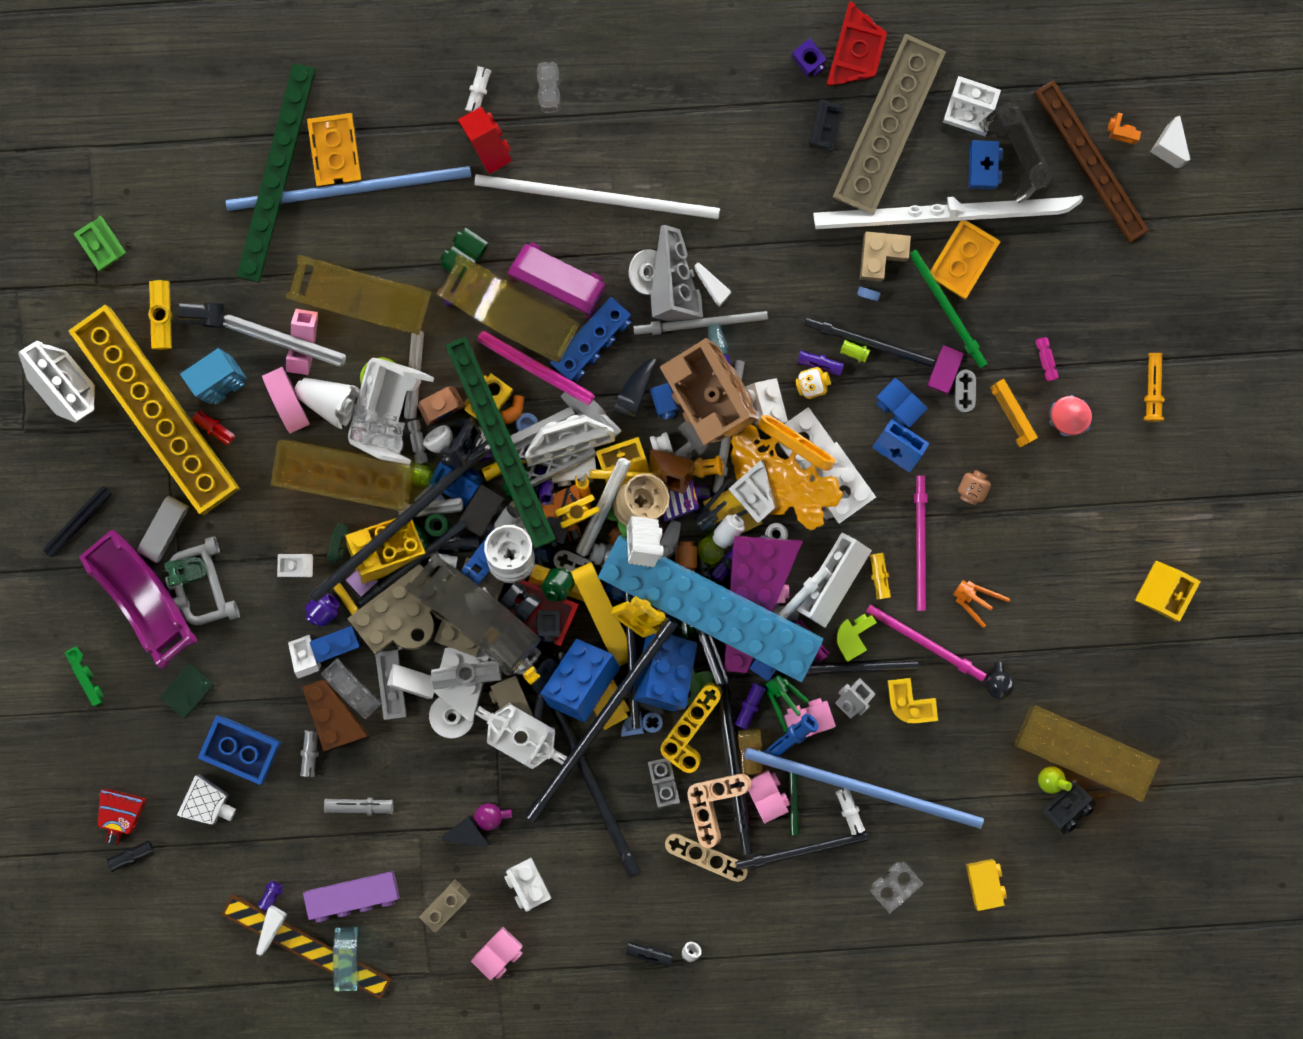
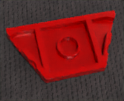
M851 1L848 4L826 86H834L876 76L887 32L876 25L867 14L861 12Z

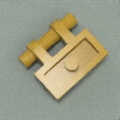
M637 596L632 599L631 603L627 601L613 607L610 614L643 638L655 634L659 630L660 624L662 625L667 618L664 612L654 609L650 606V602L645 599L641 600Z

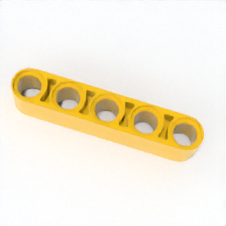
M592 562L572 570L571 574L608 652L613 654L619 666L628 663L626 634L620 621L610 615L613 607Z

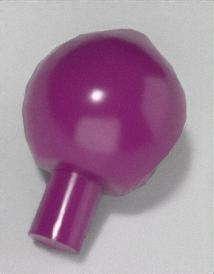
M486 803L478 807L473 816V821L479 828L490 831L496 829L501 824V819L512 818L511 809L500 810L495 804Z

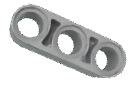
M168 495L143 537L137 553L158 563L183 521L189 506Z

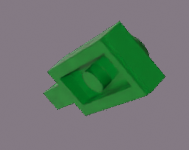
M77 646L66 651L64 654L92 706L98 707L102 705L103 701L101 698L104 697V694L98 685L94 686L91 678L94 676L89 667L82 665L84 655Z

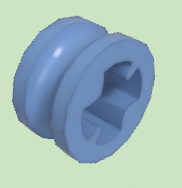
M650 712L644 716L642 723L646 731L654 733L661 729L663 721L659 714ZM648 717L658 718L659 722L657 723L659 725L657 728L653 726L647 727L646 723L649 722L646 720Z

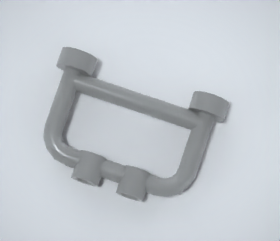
M215 536L206 538L205 544L174 554L168 564L170 576L165 578L169 590H175L176 598H173L179 610H181L184 619L193 625H202L224 617H229L230 620L240 617L236 602L233 600L225 603L211 558L212 555L220 553L219 544ZM201 554L218 610L201 616H194L190 611L189 600L185 595L182 577L178 572L177 565L181 560Z

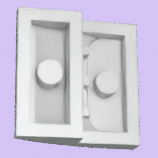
M958 76L943 123L985 136L1001 90Z

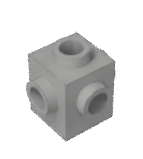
M859 678L851 686L847 683L838 692L840 697L835 704L851 719L857 713L862 715L870 707L868 703L875 693Z

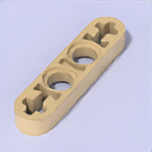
M674 833L666 838L665 847L667 851L677 857L732 881L739 882L747 876V868L742 869L743 874H738L737 877H734V872L727 869V873L722 872L726 867L727 860L732 861L729 866L736 868L735 862L740 860L712 848H705L700 843L680 834ZM675 838H678L679 844L685 846V842H689L690 844L686 848V855L681 854L683 849L679 847L672 850L669 841H674ZM691 848H701L702 856L699 859H692L689 855ZM713 856H720L723 859V865L720 868H713L710 865V859Z

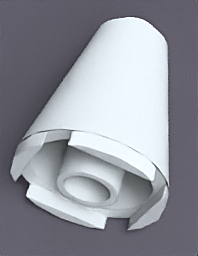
M304 378L302 381L299 380L295 386L297 399L332 425L342 429L341 425L347 426L352 420L356 404H354L356 397L358 398L360 392L358 387L311 378Z

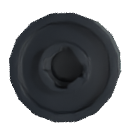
M516 581L498 604L507 611H514V617L524 624L541 603V600L533 593L527 594L526 588ZM517 597L522 599L519 605L515 602Z

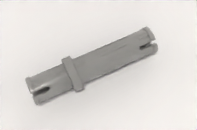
M368 797L367 800L325 799L324 812L367 813L368 816H372L373 813L393 814V800H373L372 797Z

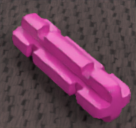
M1047 337L1037 339L1036 345L1037 349H1040L1039 356L1043 370H1046L1044 373L1046 380H1056L1059 375L1057 369L1054 368L1056 365L1052 351L1048 347L1050 346Z

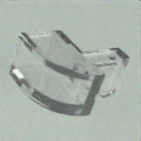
M685 421L678 427V430L688 442L672 455L690 459L694 456L691 452L695 450L700 457L705 452L708 444L703 445L693 425H689Z

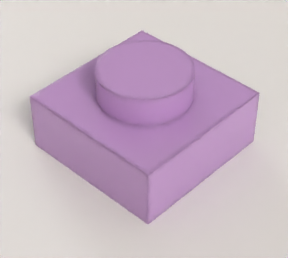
M357 571L346 580L361 597L374 584L379 582L376 579L361 584Z

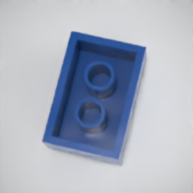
M656 633L645 637L643 652L651 643ZM671 635L637 680L634 700L673 712L685 709L697 643Z
M576 639L540 694L549 707L585 723L621 667L613 654Z
M219 715L215 716L198 759L261 785L265 783L282 741Z

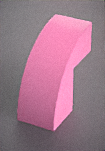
M295 309L291 322V336L315 344L318 312ZM289 349L286 357V372L308 375L312 357Z
M283 367L263 375L262 378L269 395L289 434L309 425L307 415L298 401L292 383Z

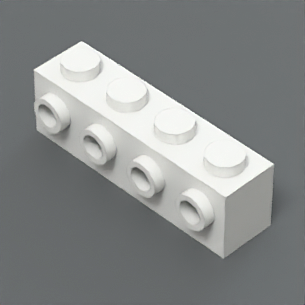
M841 533L821 568L825 566L830 572L818 584L819 588L814 593H810L796 610L826 628L872 550L856 539Z

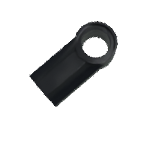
M180 303L178 322L222 328L224 305L218 303H204V305Z

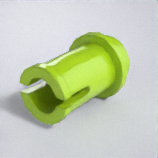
M845 340L840 353L857 359L858 363L861 361L865 363L870 350L866 349L867 346L863 348Z

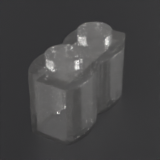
M555 62L539 63L537 79L540 109L542 113L559 112L561 97L558 89L560 84L558 66Z

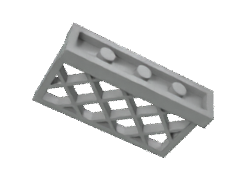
M572 407L510 436L517 452H520L518 455L521 460L526 461L525 449L529 448L539 429L550 422L558 423L565 421L570 416H574L575 412ZM594 448L588 449L589 452L582 456L574 453L567 455L568 460L563 465L554 464L555 459L550 462L540 463V465L548 467L547 472L543 475L534 474L536 465H533L530 472H526L532 486L534 487L595 457L596 452Z

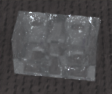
M365 410L364 414L355 412L349 439L399 450L405 423L397 421V416L384 414L382 418L377 417L378 412Z
M904 861L901 864L899 862L895 863L888 870L890 874L884 879L879 877L871 885L873 888L870 892L889 914L923 885V882ZM903 872L908 873L910 876L906 884L898 882V876ZM885 887H889L893 891L892 896L888 899L881 897V891Z

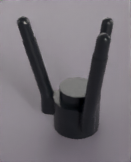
M730 478L725 481L706 506L699 511L700 515L695 518L697 525L704 532H707L709 529L714 531L723 521L716 522L719 519L716 514L727 502L723 501L713 510L710 507L730 484ZM745 509L734 515L741 517L747 514L748 511Z

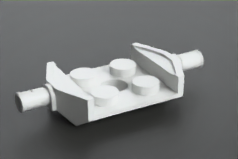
M509 702L495 713H490L480 706L478 711H476L475 715L487 721V743L531 769L541 764L547 758H552L561 765L566 760L567 756L553 748L555 728L513 706L512 703ZM518 731H524L528 738L525 742L519 743L515 740L514 735Z

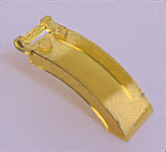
M457 254L455 258L456 263L443 288H439L437 295L448 300L497 332L559 363L580 323L567 314L514 287L481 265L475 264L468 258ZM463 267H467L454 294L450 293Z
M298 255L296 261L298 262L297 269L286 299L367 323L419 335L431 291ZM309 265L313 269L305 296L299 295L306 267Z

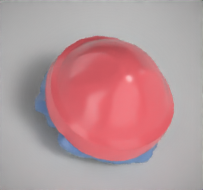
M1071 395L1060 398L1052 404L1049 423L1059 430L1061 435L1075 436L1089 431L1092 413L1084 400Z

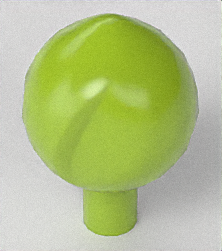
M1046 767L1038 776L1039 786L1046 793L1055 794L1062 789L1070 791L1072 788V783L1066 781L1064 773L1057 767Z

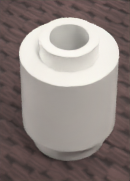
M727 515L714 530L713 541L722 548L731 546L734 543V536H740L745 529L743 520L737 515Z

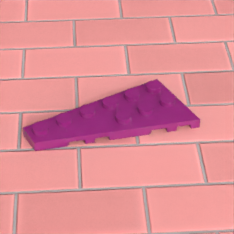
M734 536L730 591L773 612L800 549L802 540ZM726 644L724 665L726 671L747 673L753 657Z

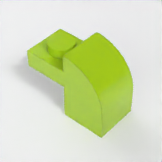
M866 614L861 615L853 620L855 622L853 626L846 619L838 627L836 644L846 662L867 650L858 634L877 623L872 615L868 617Z

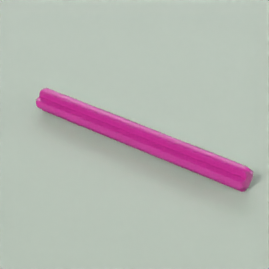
M482 331L478 336L477 340L482 345L586 405H590L594 400L595 396L590 391L489 333Z

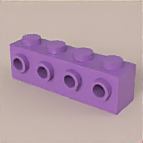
M394 871L316 888L303 893L308 919H315V922L328 920V915L337 914L338 917L351 914L350 910L359 909L360 912L372 910L373 905L380 903L382 907L394 905L395 900H398L400 897Z

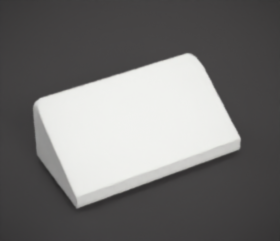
M396 664L392 665L387 686L427 699L433 698L434 689L430 675Z

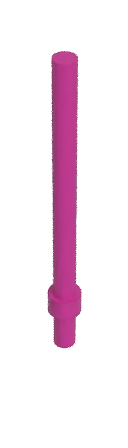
M916 476L914 503H916L917 611H926L925 503H928V494H925V476Z
M871 604L867 608L866 612L957 666V670L964 674L969 673L980 681L984 680L986 673L974 667L969 660L959 658Z

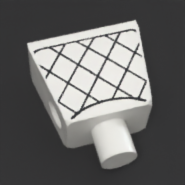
M198 774L194 777L177 815L213 825L219 817L231 821L236 809L225 804L229 796L227 792Z

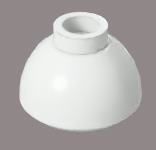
M443 425L432 430L425 437L423 445L435 453H439L441 449H450L453 441L450 427Z

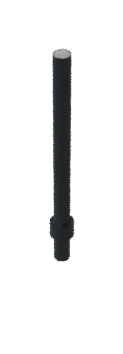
M806 317L804 326L819 330L821 334L827 336L831 334L932 367L934 363L933 358L833 326V323L825 320L820 322Z
M462 519L424 549L425 555L397 569L381 583L377 582L370 588L371 590L358 600L359 604L362 607L432 555L468 527L466 521Z
M627 592L624 593V601L631 603L633 596ZM626 626L629 673L637 662L635 632ZM637 681L630 690L632 729L641 728L639 702L634 700Z
M918 662L810 665L805 676L823 673L918 670Z
M862 832L856 835L844 836L771 854L752 855V858L736 861L735 866L737 871L751 867L757 869L764 867V864L868 841L867 832Z

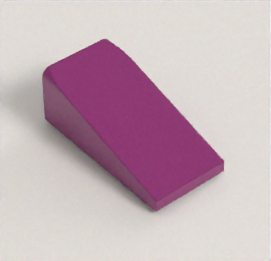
M943 345L926 387L947 395L964 353Z

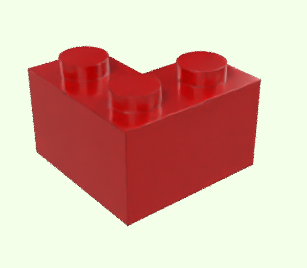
M479 107L458 119L489 174L512 162L509 152L512 150L506 139L501 140L500 136L503 133L490 112L486 114L483 108Z

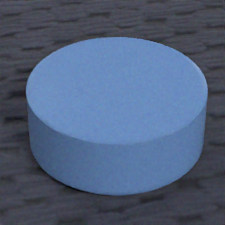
M859 286L857 294L870 300L879 301L881 293Z
M524 413L516 421L517 430L520 432L538 423V420L533 414Z

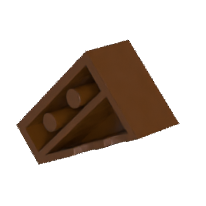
M327 679L302 687L324 751L369 736L368 732L362 727Z

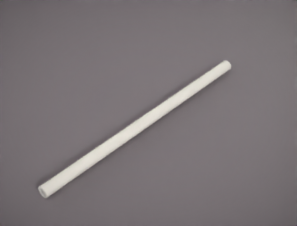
M479 174L475 176L476 186L712 219L719 218L720 208Z

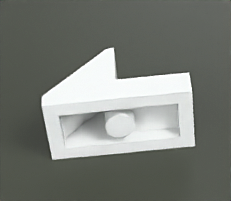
M278 554L277 577L313 576L312 554Z
M310 635L288 642L297 678L310 675L321 668V664L316 662L309 642L312 639Z

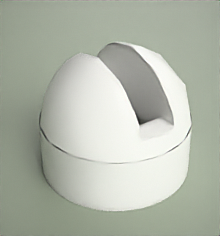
M694 942L686 943L682 949V957L688 962L696 961L701 955L700 946Z

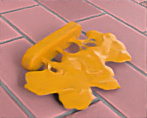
M768 415L761 416L758 427L771 436L770 439H760L759 432L753 425L747 426L741 433L732 435L731 444L733 449L730 456L737 480L744 476L760 460H763L765 463L776 508L770 515H781L789 507H794L797 520L807 529L814 530L816 527L824 524L822 507H836L843 496V492L839 490V483L836 477H820L816 468L830 471L836 462L833 456L779 420ZM756 439L759 440V444L755 445L754 441ZM777 442L792 450L788 459L784 460L777 455L775 451ZM764 445L767 447L770 445L766 452L760 453L758 451L760 446ZM771 450H773L774 456L772 457L769 453ZM798 454L812 465L805 470L801 469L799 463L796 462V455ZM812 474L815 477L814 482L810 481Z

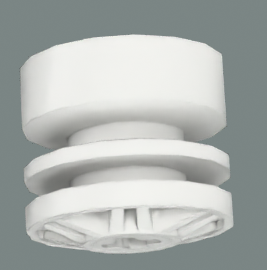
M504 525L494 529L488 535L485 541L484 552L490 572L496 579L505 583H515L516 581L524 580L531 574L535 566V555L531 539L522 528L515 525Z

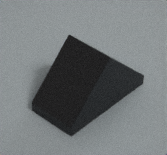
M470 815L442 836V841L487 847L489 841Z

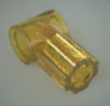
M760 729L737 731L743 774L762 773L761 763L744 759L746 748L757 751L762 749Z

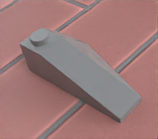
M662 225L660 229L651 290L652 317L665 321L703 318L701 294L699 289H695L692 277L695 275L693 269L689 270L686 261L688 253L681 231L667 225Z

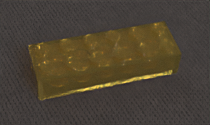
M282 439L277 443L271 485L404 511L408 508L415 464L381 460L375 456Z
M1033 704L1028 711L1014 744L1018 748L1141 802L1144 800L1160 763V760Z

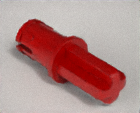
M199 410L194 415L192 422L205 429L209 436H215L226 445H230L233 442L235 435L220 425L219 420L215 421L202 410Z

